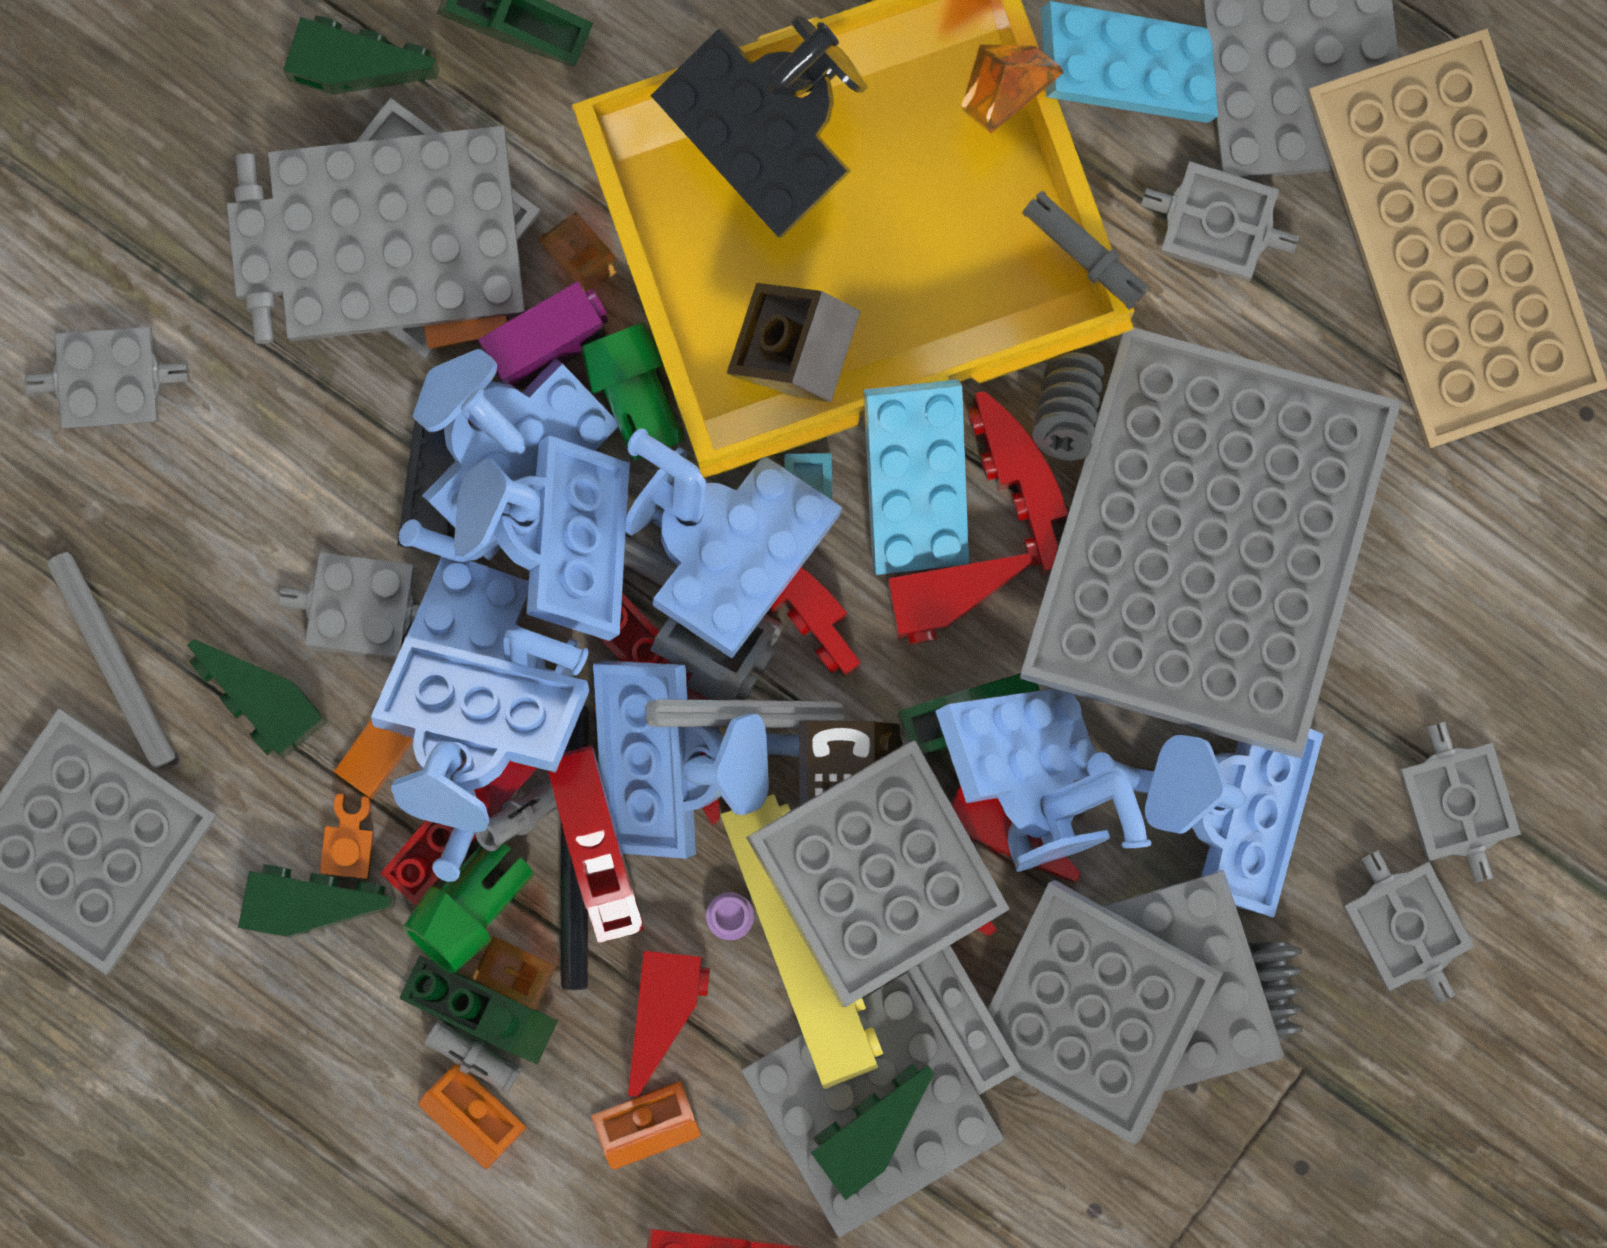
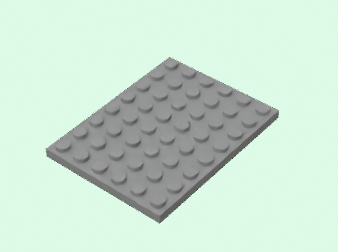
M1138 328L1123 333L1094 428L1095 431L1091 440L1092 447L1084 461L1021 670L1020 679L1301 759L1401 401Z

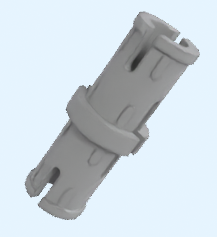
M547 781L542 782L538 787L521 798L512 797L502 805L501 811L489 818L487 829L483 832H475L480 845L488 851H495L500 845L515 835H526L535 828L538 820L557 810L551 783Z
M441 1019L435 1024L424 1043L425 1046L432 1048L460 1065L459 1070L466 1075L470 1072L501 1090L504 1094L508 1093L522 1070V1067L506 1060L486 1047V1041L480 1038L475 1040Z

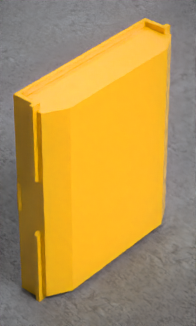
M875 0L822 19L818 17L808 19L816 28L819 22H823L831 29L839 41L837 46L850 58L868 88L863 93H857L850 89L837 75L830 81L834 104L830 121L819 136L851 172L789 232L779 238L650 96L677 69L572 104L571 107L577 125L580 126L691 441L698 468L704 479L858 426L860 416L865 415L863 391L865 389L957 379L961 382L970 378L980 384L1134 329L1131 322L1135 312L1134 308L1128 310L1099 281L1096 284L1091 282L1087 278L1089 274L1087 270L1028 217L1022 214L1033 198L1036 200V195L1044 191L1053 202L1108 251L1112 249L1058 99L1046 97L1044 61L1021 0ZM793 25L761 35L757 41L739 48L752 62H755L765 54L781 51L793 52L805 40ZM806 92L798 97H805L808 94H810V92ZM756 283L823 291L861 311L831 402L795 397L727 374Z

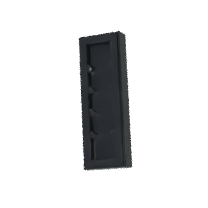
M416 420L414 421L399 532L407 521L415 519L420 522L423 528L448 536L450 523L422 496L455 462L446 447L444 428L436 432H429ZM398 534V541H397V546H398V547L421 550V549H418V548L413 547V546L406 547V546L402 545V544L400 543V541H399V534Z

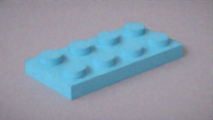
M1053 1L1041 7L1046 97L1209 123L1218 117L1213 42L1207 28Z
M957 379L863 390L872 568L875 574L881 575L969 564L961 383Z

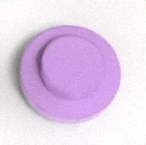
M726 892L716 896L710 902L706 912V921L709 929L717 937L724 940H736L746 935L751 929L754 921V911L750 902L744 896L734 892Z

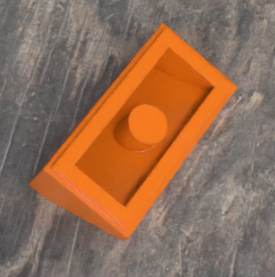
M371 719L333 772L369 798L374 799L412 746L413 739L393 731L374 727Z
M455 1063L425 1093L418 1105L483 1168L488 1169L527 1127L470 1073L466 1075L459 1070L461 1066Z
M681 1081L591 1115L603 1153L610 1168L613 1170L689 1142L701 1135Z

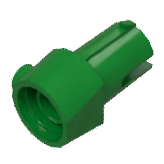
M644 322L580 347L592 394L604 390L627 450L631 436L640 428L645 429L649 436L667 447L684 441L683 428L678 426L656 371L657 368L664 366L655 339L649 333ZM630 455L632 461L642 458L640 455Z
M476 841L475 844L479 848L459 868V878L456 881L447 882L441 889L434 886L430 887L402 926L406 935L426 956L450 973H455L491 942V937L487 933L486 928L534 876L529 865L520 857L491 889H485L482 886V882L510 851L511 848L505 843L500 845L495 851H488Z

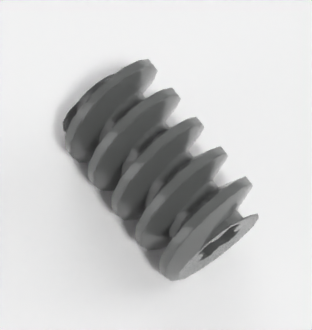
M1073 352L1063 353L1047 363L1032 435L1038 448L1051 457L1059 460L1075 461L1086 457L1091 450V440L1095 431L1093 426L1097 420L1096 411L1100 404L1099 396L1103 388L1102 381L1105 376L1104 366L1097 358L1088 354Z
M1248 942L1249 948L1254 949V953H1251L1278 1038L1289 1039V1036L1302 1031V1025L1289 1021L1290 1016L1302 1012V1006L1288 1001V998L1302 993V987L1288 982V978L1302 973V968L1288 963V959L1302 954V949L1284 942Z

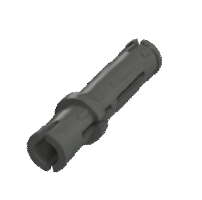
M1044 191L1039 192L1036 195L1037 199L1033 198L1022 214L1028 217L1089 272L1087 278L1091 282L1096 284L1099 281L1128 310L1132 309L1136 304L1135 302L1141 300L1150 286L1143 283L1118 260L1120 254L1114 249L1108 251L1053 202Z

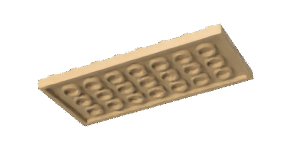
M1488 28L1306 90L1427 449L1607 388V380Z

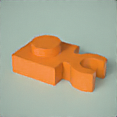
M337 794L333 806L336 816L340 819L339 827L325 826L320 874L369 879L375 832L361 830V825L371 813V800L369 797L362 796L360 810L355 814H348L344 808L345 795Z

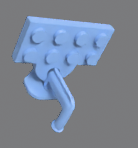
M476 349L440 364L428 372L413 413V418L429 432H436L444 428L446 447L455 462L422 496L454 528L456 527L457 501L461 483L467 472L485 458L494 460L512 481L527 476H536L539 441L548 435L595 451L618 428L614 417L557 359H554L523 392H520L508 383L491 381L497 371V363L481 349ZM500 545L487 552L483 557L489 561L501 549Z
M640 428L631 436L628 443V452L632 456H642L660 469L631 506L625 521V532L632 536L650 523L655 524L661 528V542L668 558L678 566L653 598V606L730 658H733L839 518L842 506L767 457L760 459L737 490L720 483H706L699 468L686 459L687 452L679 447L673 451L649 436L645 429Z
M548 435L539 441L536 476H527L512 481L494 460L485 458L467 472L458 493L455 538L423 528L419 521L413 519L407 521L400 529L399 541L406 547L413 546L457 562L476 560L500 545L501 549L514 563L530 571L527 615L610 641L620 634L626 534L625 521L627 517L630 463Z
M442 556L407 634V637L570 677L579 674L589 653L587 648L579 649L578 640L570 638L566 644L518 626L528 602L529 581L472 561L457 562ZM545 660L557 664L555 671L546 668Z
M410 637L405 638L373 710L371 719L374 727L414 737L412 745L420 771L393 781L391 791L396 804L403 811L416 818L454 827L441 857L433 862L432 869L438 878L447 882L456 881L460 875L459 868L466 856L475 832H483L487 829L489 816L484 803L476 798L474 789L484 787L499 777L509 761L556 772L589 693L586 680Z
M601 661L593 664L599 770L617 827L618 839L623 854L683 859L696 855L694 810L710 805L721 796L736 815H746L760 809L767 798L769 788L767 756L799 757V735L766 733L764 721L758 714L748 713L732 719L724 737L717 727L711 726L651 727L645 720L647 714L645 706L650 700H687L685 665Z
M1048 689L953 703L936 710L966 803L998 798L1006 815L1012 821L1008 830L1007 841L1017 872L1076 854L1110 838L1108 830L1075 836L1071 821L1075 815L1111 799L1114 801L1124 832L1125 841L1122 842V847L1141 848L1151 845V840L1147 839L1143 817L1126 772L1121 768L1111 767L1092 775L1088 774L1087 764L1089 759L1096 754V750L1090 741L1081 715V707L1075 694L1058 689ZM1027 835L1035 838L1041 837L1043 846L1032 850Z
M1312 729L1309 730L1301 759L1238 741L1235 753L1221 752L1214 755L1212 747L1207 740L1186 735H1175L1168 739L1161 748L1155 771L1137 769L1117 762L1105 752L1094 754L1088 761L1087 770L1088 774L1092 775L1106 768H1121L1126 772L1134 791L1148 793L1145 804V816L1152 827L1178 834L1185 833L1192 827L1198 839L1210 846L1202 876L1224 870L1236 907L1274 918L1324 734Z

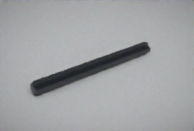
M583 706L564 753L588 746V708L586 706ZM561 823V987L564 990H584L588 986V909L585 908Z

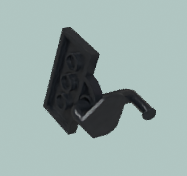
M796 16L791 23L805 41L793 52L781 51L765 54L755 62H752L723 29H718L650 95L778 238L783 237L851 172L819 136L830 121L834 98L830 81L837 75L850 89L857 93H863L868 88L850 58L837 46L839 41L831 29L823 22H819L816 28L811 22L801 16ZM806 92H810V94H808L805 97H798Z

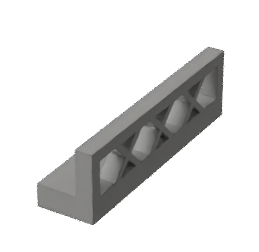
M950 945L906 971L977 1094L984 1093L1022 1070Z

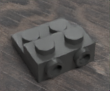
M669 617L655 638L650 651L669 660L673 664L685 665L686 670L693 673L687 687L708 699L747 700L758 679L752 675V672L754 671L762 675L775 652L774 649L768 647V644L776 628L760 621L733 658H730Z

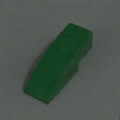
M441 0L436 12L445 18L489 37L572 67L576 66L593 25L592 22L545 0Z

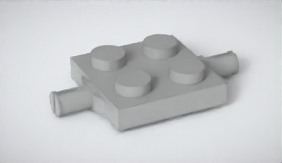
M1191 161L1187 165L1181 186L1173 196L1146 187L1140 207H1146L1167 214V231L1160 254L1249 282L1252 278L1257 259L1267 246L1293 255L1299 240V235L1296 236L1273 228V209L1279 189Z
M151 327L54 334L56 363L53 373L25 375L26 383L44 382V384L25 385L27 394L55 392L60 403L62 429L159 422L157 398L161 384L189 382V374L187 373L170 374L171 372L189 371L187 362L159 364L154 353Z
M319 552L315 579L310 585L309 591L281 587L278 607L306 609L308 618L305 639L306 649L396 660L403 645L404 637L409 631L411 623H413L420 605H414L411 593L415 568L412 564Z
M1442 722L1426 727L1435 755H1432L1421 764L1399 770V774L1426 862L1449 855L1467 856L1474 883L1494 878L1485 850L1500 840L1521 835L1493 743L1473 749H1453L1446 726L1447 723Z
M1380 850L1361 858L1375 884L1363 896L1343 905L1342 908L1386 991H1391L1411 980L1426 979L1437 1000V1004L1452 998L1456 994L1453 992L1442 969L1453 958L1474 948V945L1430 862H1426L1407 873L1392 875L1380 854Z

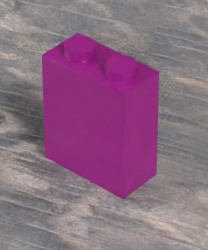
M577 281L479 338L478 341L482 350L497 363L496 375L499 380L519 390L534 381L554 359L563 364L581 353L580 347L606 337L603 325L609 321L605 315L606 311L594 290L590 289L584 292Z

